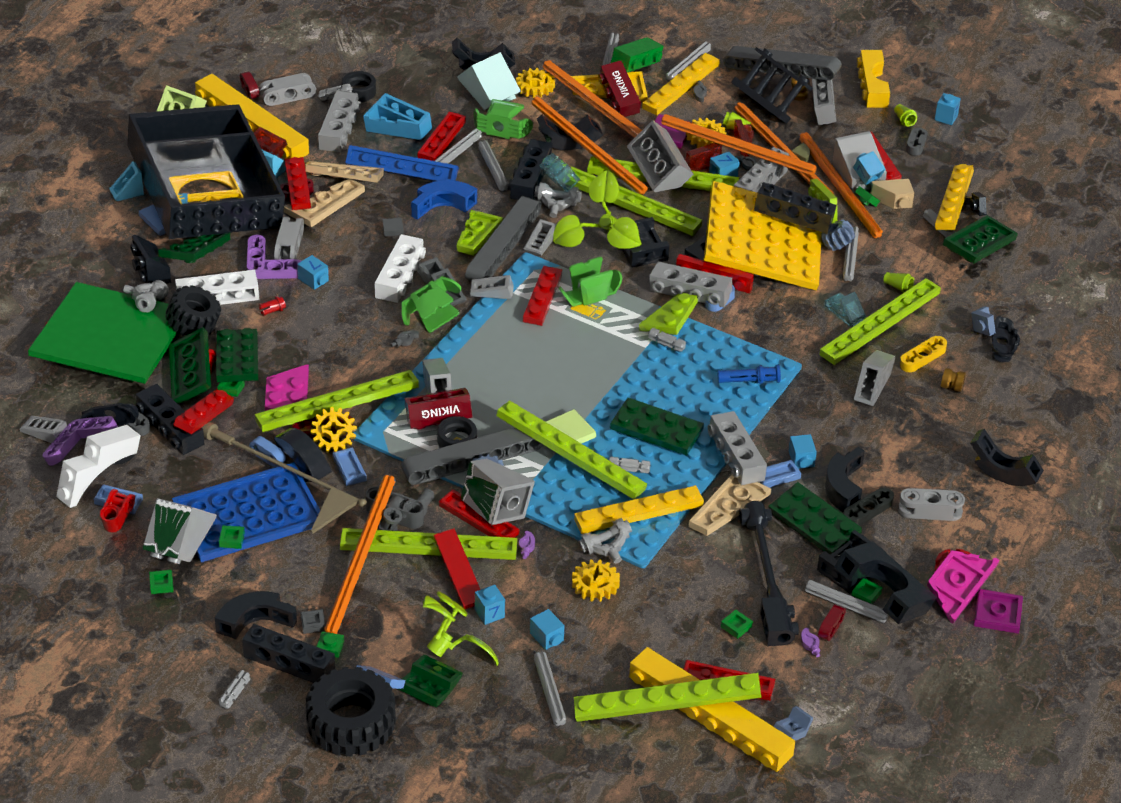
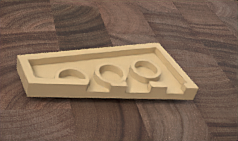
M309 161L306 164V172H310L314 176H321L323 174L334 178L343 177L378 183L384 174V168L316 161Z
M348 179L331 186L329 191L314 193V197L310 198L311 209L292 210L291 205L287 204L284 206V213L295 219L303 218L304 224L313 227L364 193L365 187L353 179Z
M732 474L690 519L689 527L708 536L739 516L740 508H744L747 503L762 501L771 495V488L758 482L741 485L737 477L735 478Z

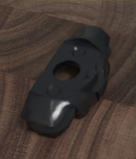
M998 316L994 321L996 333L992 335V352L997 361L1009 362L1020 344V336L1017 334L1018 329H1014V323L1011 319ZM996 339H1004L1007 342V344H1000L997 342Z
M116 403L85 410L82 412L80 419L106 417L105 411L111 410L116 414L113 418L117 425L124 426L134 423L136 418L139 417L138 408L133 404Z

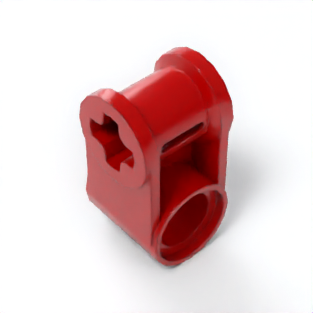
M117 489L110 491L100 511V517L106 531L114 533L122 528L128 514L134 507L135 495L119 493Z

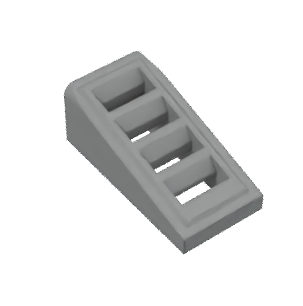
M540 219L523 248L524 251L542 256L553 242V234L557 224Z
M511 276L473 279L470 295L474 297L512 299L514 285Z
M31 416L22 425L20 432L52 443L66 428L67 424L66 421L60 419Z

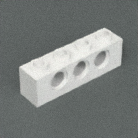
M400 235L375 281V298L398 303L400 297L405 295L406 286L408 283H411L413 273L418 270L419 261L424 259L426 248L423 247V239Z
M255 270L175 279L176 290L186 285L188 287L190 285L197 288L201 287L204 290L210 291L211 295H215L220 305L259 300Z

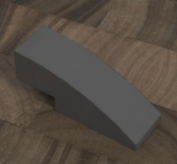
M437 257L419 264L418 274L426 285L430 281L434 282L441 276L455 281L448 268L444 269ZM446 291L453 298V302L450 303L452 306L467 300L462 291L460 293Z

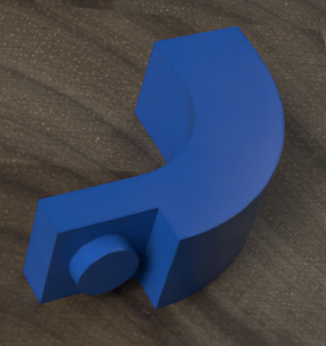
M453 180L428 183L417 189V198L411 202L412 217L418 220L429 210L437 206H452L466 213L477 204V188L467 183Z

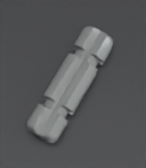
M347 83L342 86L339 85L320 90L318 97L321 101L333 99L336 91L352 93L353 89Z
M652 328L648 333L650 340H658V343L670 348L675 347L674 350L683 352L686 347V341L680 338L677 340V337L663 331L660 333V330Z
M610 457L609 459L612 463L629 472H637L639 470L640 473L648 474L650 471V461L642 460V462H639L637 459L628 458L619 460V457Z
M244 670L238 672L235 676L236 678L232 680L224 691L225 693L218 700L221 707L225 709L231 707L233 701L236 700L244 686L250 681V674Z

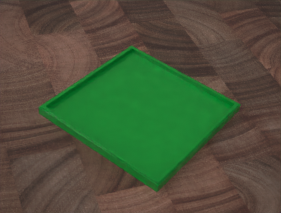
M76 282L29 348L28 356L146 384L178 331L173 330V327L166 320L168 303L156 301V306L152 311L142 312L137 308L130 294Z

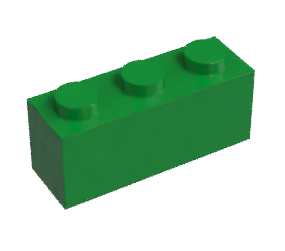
M648 37L615 47L611 63L622 61L628 73L660 62L664 46Z

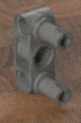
M380 484L379 486L370 487L366 491V511L370 513ZM425 488L417 500L391 491L385 509L389 507L397 508L403 516L399 525L410 529H418L424 524V517L428 510L427 507L434 499V492Z

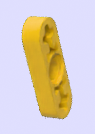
M933 336L904 353L900 359L901 370L915 372L946 352L947 340L941 336ZM920 352H924V353H927L928 355H927V356H922V355H920L919 353H920Z

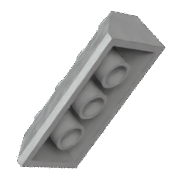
M653 120L627 145L654 192L680 188L694 175L668 131Z

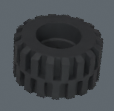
M187 285L182 288L179 287L174 292L166 310L168 324L173 327V330L180 332L183 336H187L202 327L210 335L221 314L220 302L216 300V296L211 295V292L208 290H204L201 287L197 288L193 285H190V287Z

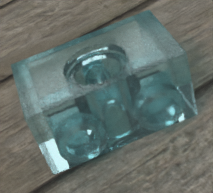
M554 153L545 157L539 165L547 176L565 192H568L580 180L568 164Z

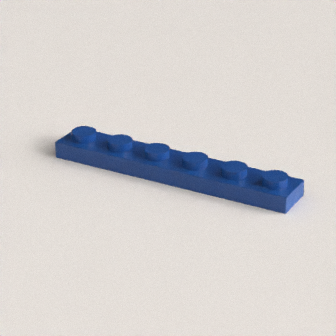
M349 145L345 161L347 165L384 168V172L429 181H456L459 169L457 165Z

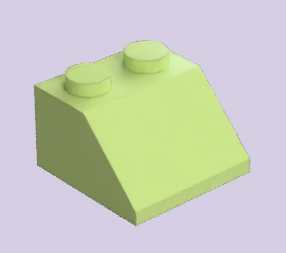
M166 85L157 111L205 107L207 100Z

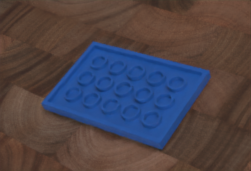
M293 462V463H290V464H286V465H288V466H290V467H293V468H295V469L298 470V468H297V466H296V464H295L294 462ZM280 466L172 498L174 503L217 515L196 551L200 562L310 530L320 512L303 477ZM222 525L245 528L242 549L219 547Z

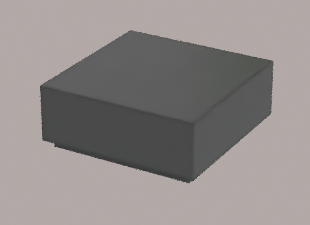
M402 218L382 219L385 237L404 235Z
M323 609L300 612L303 634L325 631L326 625Z

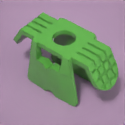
M492 99L487 115L479 113L478 109H474L475 127L482 132H486V135L504 137L505 139H510L511 137L520 139L531 132L533 122L528 118L520 121L512 120L514 116L524 109L523 104Z
M593 258L586 263L580 262L571 265L569 270L572 290L565 292L561 286L559 290L573 307L581 304H593L607 299V296L616 294L622 283L621 272L618 270H608L600 273L603 258Z
M441 276L434 282L430 281L427 285L410 294L409 298L402 301V318L405 326L410 325V314L418 310L428 333L433 332L458 316L459 311L450 304L453 302V298L446 291L460 293L462 290L461 286L456 281Z

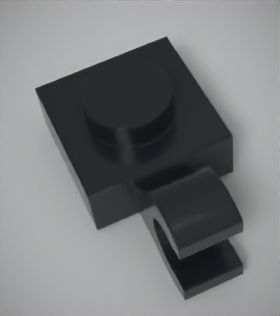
M973 192L971 197H965L963 204L970 205L971 210L979 216L987 215L986 196L980 192Z

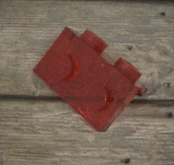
M711 143L686 152L685 161L692 171L710 167V158L722 154V145Z

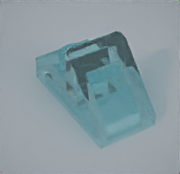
M855 292L846 296L838 293L825 300V307L850 327L866 319L864 310Z

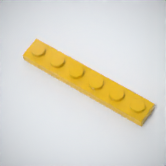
M704 53L642 103V109L657 116L696 85L699 80L701 81L720 65V59Z
M959 164L954 166L935 222L936 230H955L974 173L973 165Z
M695 485L574 513V520L580 533L584 534L611 528L613 522L619 518L632 523L703 506L704 499Z

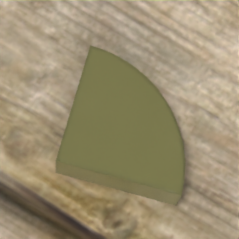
M801 143L792 150L800 160L809 161L810 149L806 144Z

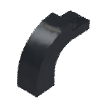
M458 38L452 41V53L459 59V67L464 71L470 66L500 52L508 68L515 65L514 53L503 43L489 52L479 53L468 48Z
M543 114L537 118L539 131L544 135L546 142L552 143L553 148L565 151L583 148ZM586 115L574 124L578 130L593 142L603 136L599 124L589 115Z
M289 428L274 437L275 442L273 444L289 455L301 472L318 480L332 472L319 447L303 431L297 428ZM304 478L305 482H312V481H310V480Z
M985 429L978 430L970 442L978 455L974 462L984 473L1000 482L1013 486L1032 485L1038 482L1044 471L1034 454L1024 457H1012L1003 453L997 448Z
M860 447L849 451L845 456L839 452L836 453L828 464L825 482L826 494L831 503L843 513L847 507L861 500L862 489L848 478L849 475L863 466L865 451Z
M269 591L245 593L231 599L219 610L214 617L215 629L218 634L237 639L241 631L248 624L258 620H270L293 628L297 623L296 606L280 602L279 593Z

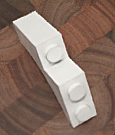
M128 425L87 436L84 455L63 461L56 497L70 508L77 506L87 487L102 471L116 461L137 453L141 435Z

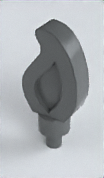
M699 80L694 87V97L697 101L704 102L707 88Z
M735 156L746 170H750L757 163L752 157Z
M415 330L402 332L397 336V339L393 340L390 346H409L415 338H419V332Z

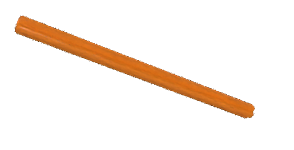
M552 61L544 62V70L633 138L642 131Z
M537 96L534 97L531 104L637 193L645 194L648 187L545 101Z
M737 103L735 111L742 118L751 122L750 126L772 147L789 153L790 157L799 159L744 103ZM797 171L809 184L811 179H818L824 184L815 174L811 176Z
M664 114L661 119L662 125L811 176L816 172V165L667 114Z
M807 132L801 133L799 138L801 143L809 147L811 156L873 238L881 237L882 229Z
M385 475L382 479L325 626V632L337 634L393 489L395 483L393 476Z

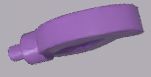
M525 531V536L519 540V550L523 559H526L535 548V538L530 531Z
M809 628L803 629L801 634L802 646L806 650L811 651L816 657H819V638L810 633Z

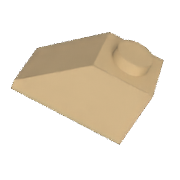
M909 179L872 181L870 194L879 199L880 203L893 209L912 208L914 191Z

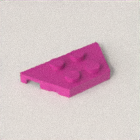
M303 365L267 377L265 411L308 399L309 365Z
M952 550L929 579L927 586L937 597V602L951 623L954 624L999 564V559L979 558L980 555L964 554L963 552Z

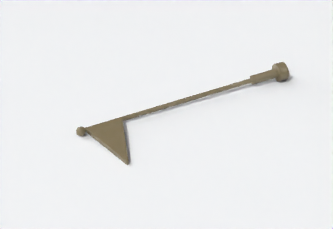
M210 421L202 427L204 438L208 440L216 438L229 445L234 444L329 489L326 500L311 529L312 534L355 505L359 504L360 507L367 505L365 499H358L235 441L234 437L219 431L218 426Z

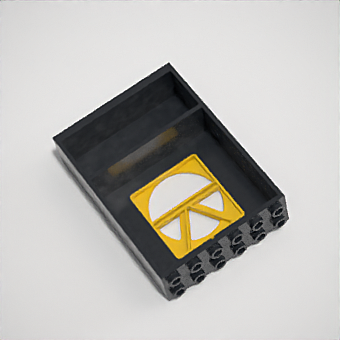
M239 104L129 114L127 146L134 162H136L142 173V180L169 239L280 228L283 219L285 195ZM200 179L215 180L233 189L187 194L188 202L201 201L198 203L182 204L180 199L185 198H179V196L183 195H178L180 189L185 184ZM238 197L237 199L220 200L223 198Z

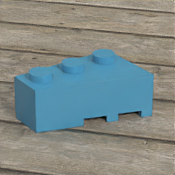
M387 93L363 116L367 132L422 140L432 130L429 112Z

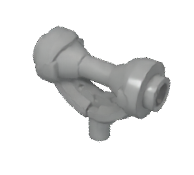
M540 182V185L535 188V197H538V201L543 202L550 209V217L552 218L557 217L558 211H562L571 205L576 206L577 202L580 203L582 192L578 191V187H571L568 190L560 191L553 190L548 184ZM552 197L562 198L563 200H555V199H551V198H552Z
M156 280L152 283L137 285L136 287L125 285L123 292L132 294V298L140 311L150 312L155 308L156 301L163 300L168 295L169 289L165 282Z
M619 518L613 522V526L608 531L598 535L582 534L579 544L583 552H588L589 555L596 553L605 557L611 556L613 562L617 564L622 560L618 552L621 551V547L626 539L630 538L629 533L632 532V529L627 520L623 521L622 518ZM615 538L610 544H601L606 540Z

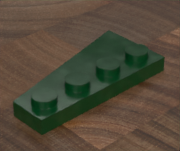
M230 233L196 236V239H186L183 241L184 244L178 245L175 243L170 245V249H158V256L184 260L185 263H195L199 258L205 257L206 254L213 252L216 248L230 241Z

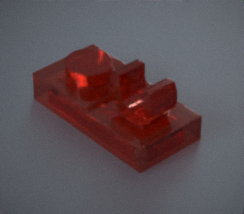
M736 119L734 137L752 143V138L754 137V130L751 131L752 125H743L741 119ZM740 151L742 156H749V154Z
M259 127L254 132L262 150L275 156L277 155L278 158L285 154L283 149L288 145L285 139L262 127Z

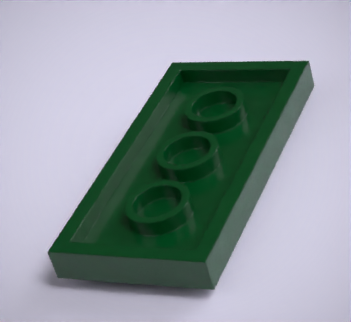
M986 215L945 238L943 246L974 264L1015 241L1018 233Z
M202 327L169 345L171 397L178 405L211 388L208 332Z
M257 329L217 330V383L259 381Z
M627 397L611 421L610 429L688 455L702 433L704 423Z
M799 482L795 483L768 506V509H771L775 517L830 555L849 541L850 533L853 530L860 534L862 533V527Z

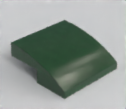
M424 654L412 664L411 672L402 678L405 680L404 687L398 690L437 708L455 688L463 673Z

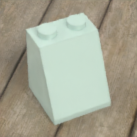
M501 52L470 66L457 76L459 81L484 110L489 108L492 99L511 102L516 99L515 95L521 92Z

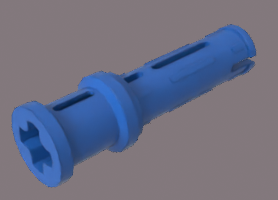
M779 364L775 365V367H762V365H759L756 369L717 371L718 383L757 381V383L763 384L764 381H776L777 383L781 381Z

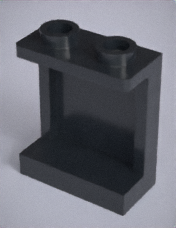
M653 217L635 220L642 244L635 248L622 249L632 268L669 260L670 245L667 241L662 242L654 229L655 220Z
M853 530L850 533L849 541L831 555L826 551L819 555L817 571L851 594L863 578L869 580L871 577H861L849 581L834 566L844 550L871 541L856 530Z

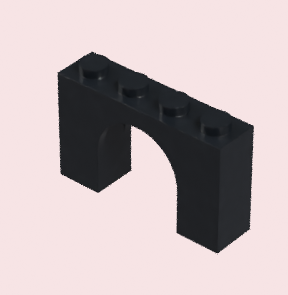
M873 541L844 550L834 566L849 581L861 577H871L888 585L894 593H892L882 610L897 624L927 614L937 598Z

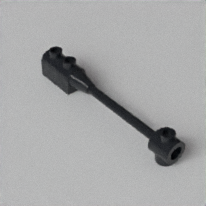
M751 501L744 508H740L739 518L741 526L747 525L749 530L755 531L767 582V598L761 599L760 607L767 646L787 645L794 641L795 635H799L798 622L791 621L792 618H795L794 605L787 604V600L783 597L775 582L763 530L768 526V522L772 521L771 509H765L762 502Z

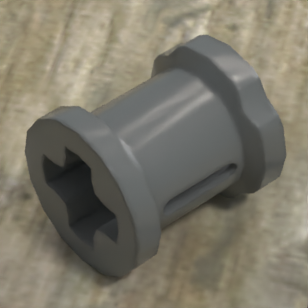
M394 507L386 508L378 529L397 531V524L401 522L403 517L401 511Z

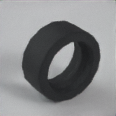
M354 71L342 78V85L348 83L351 87L355 85L367 86L364 88L352 87V93H358V101L366 102L376 95V79L372 74L364 71Z
M461 416L448 417L438 425L437 443L439 448L477 438L476 425L468 418ZM458 431L466 433L468 437L461 440H453L445 435Z

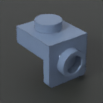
M984 306L971 312L974 331L988 336L996 333L994 317L990 314L989 307Z
M798 706L792 708L789 717L775 722L774 727L796 741L806 736L813 717Z

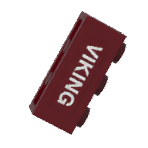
M622 61L602 65L598 78L600 84H603L605 87L606 97L611 100V107L624 117L640 113L641 101Z
M466 388L404 398L407 422L411 429L420 430L429 425L438 426L444 419L453 416L473 418L470 394Z

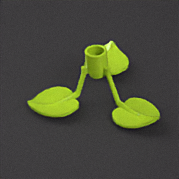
M609 170L602 172L593 179L589 186L590 198L596 203L602 202L606 214L601 216L599 224H580L577 216H565L555 227L553 234L555 244L564 247L579 245L584 238V230L581 228L584 226L607 230L608 242L616 248L630 249L642 244L635 221L629 217H621L619 219L613 217L611 211L606 206V202H615L619 195V185L612 172Z
M437 591L436 594L440 598V602H445L452 607L453 612L451 614L434 598L428 595L425 596L423 607L434 609L444 616L438 632L427 645L433 653L442 657L448 648L453 650L456 645L464 640H468L487 651L492 656L496 667L498 666L499 662L494 651L475 636L466 634L455 642H451L453 637L446 631L451 622L456 620L454 618L457 612H460L465 617L468 615L461 605L444 593Z

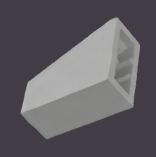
M876 350L863 362L854 400L874 406L891 375L895 360L894 355Z
M444 359L422 360L427 394L452 390L451 374Z

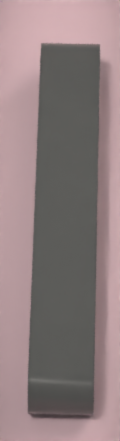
M733 46L724 57L723 62L729 69L750 71L761 54L752 47ZM767 49L773 54L771 58L797 77L802 75L805 78L832 80L842 67L841 61L833 56ZM767 59L759 72L767 73L773 63ZM779 68L775 74L784 75L786 72Z
M522 196L468 265L465 273L466 280L472 281L473 279L489 278L494 275L539 215L541 210L540 201Z
M511 428L410 456L403 460L401 469L409 483L417 485L467 471L470 461H473V458H478L479 455L487 456L489 453L490 457L497 455L498 460H506L537 451L543 447V444L517 428Z

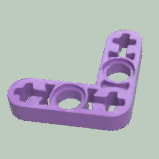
M262 235L249 237L247 270H255L257 279L298 278L297 264L301 260H266L265 238ZM259 255L261 257L253 258L252 256ZM272 268H280V270H271V269H272Z
M112 416L76 419L69 423L45 450L43 458L48 465H55L64 459L81 438H87V436L117 428L118 425Z

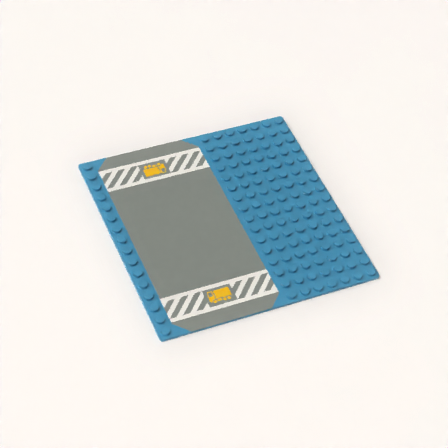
M527 252L523 253L502 275L511 276L514 285L512 299L482 297L423 359L443 358L451 374L452 390L460 388L468 390L473 417L469 419L476 425L477 438L515 428L496 416L497 410L509 400L545 422L575 409L596 431V438L582 443L583 445L608 460L610 457H619V460L628 458L637 459L639 462H642V460L650 461L651 465L648 474L640 473L639 470L637 472H629L647 483L646 490L636 499L695 485L702 496L727 465L722 452L717 449L713 437H710L708 434L711 415L734 411L750 435L802 368V364L690 318H687L677 335H672L677 337V340L680 338L686 341V347L683 352L674 350L675 347L670 348L657 342L658 340H650L648 338L649 332L640 331L639 324L661 306L618 289L616 294L607 296L605 300L573 307L559 290L560 286L565 292L572 290L570 270ZM543 266L563 269L561 280L543 325L523 322V315ZM422 361L412 371L419 380V388L387 397L354 432L356 438L353 440L402 462L410 456L439 449L437 443L438 426L429 425L424 429L417 430L411 429L407 422L404 398L427 394ZM759 365H762V367L780 365V383L776 381H764L763 384H759L757 381L718 383V370L756 369ZM628 397L704 423V429L688 455H684L611 430L610 423ZM458 431L445 435L453 440H461L468 437L466 433ZM545 445L537 451L503 460L504 467L535 481L525 517L577 540L582 539V534L574 520V513L633 500ZM467 471L440 479L463 488ZM691 509L629 523L632 532L629 533L630 538L626 539L621 547V551L618 552L622 560L639 568H646ZM610 528L593 531L589 533L598 535L610 530ZM615 538L606 540L601 544H610Z

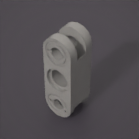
M306 73L267 80L259 86V93L264 103L268 106L307 99L316 92L315 84Z
M283 217L275 244V260L297 258L304 230L303 218H297L296 222L290 220V217Z
M906 488L901 492L898 512L901 516L910 519L956 521L962 517V506L964 505L965 497L962 493L954 490Z

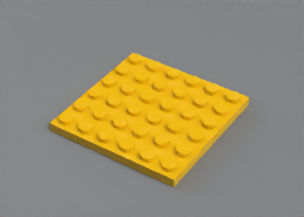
M713 181L710 192L704 261L817 291L820 275L822 232L756 212L754 207L758 192Z

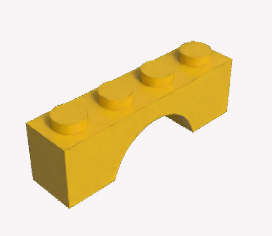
M861 50L856 64L857 68H859L858 77L861 79L860 88L863 89L862 100H865L867 108H888L890 99L889 84L876 78L883 73L882 50Z

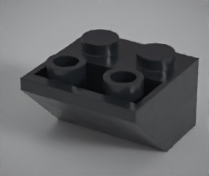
M133 235V244L130 245L134 256L132 265L134 270L139 272L141 282L152 283L153 281L161 280L166 284L172 283L170 267L163 257L158 256L156 244Z

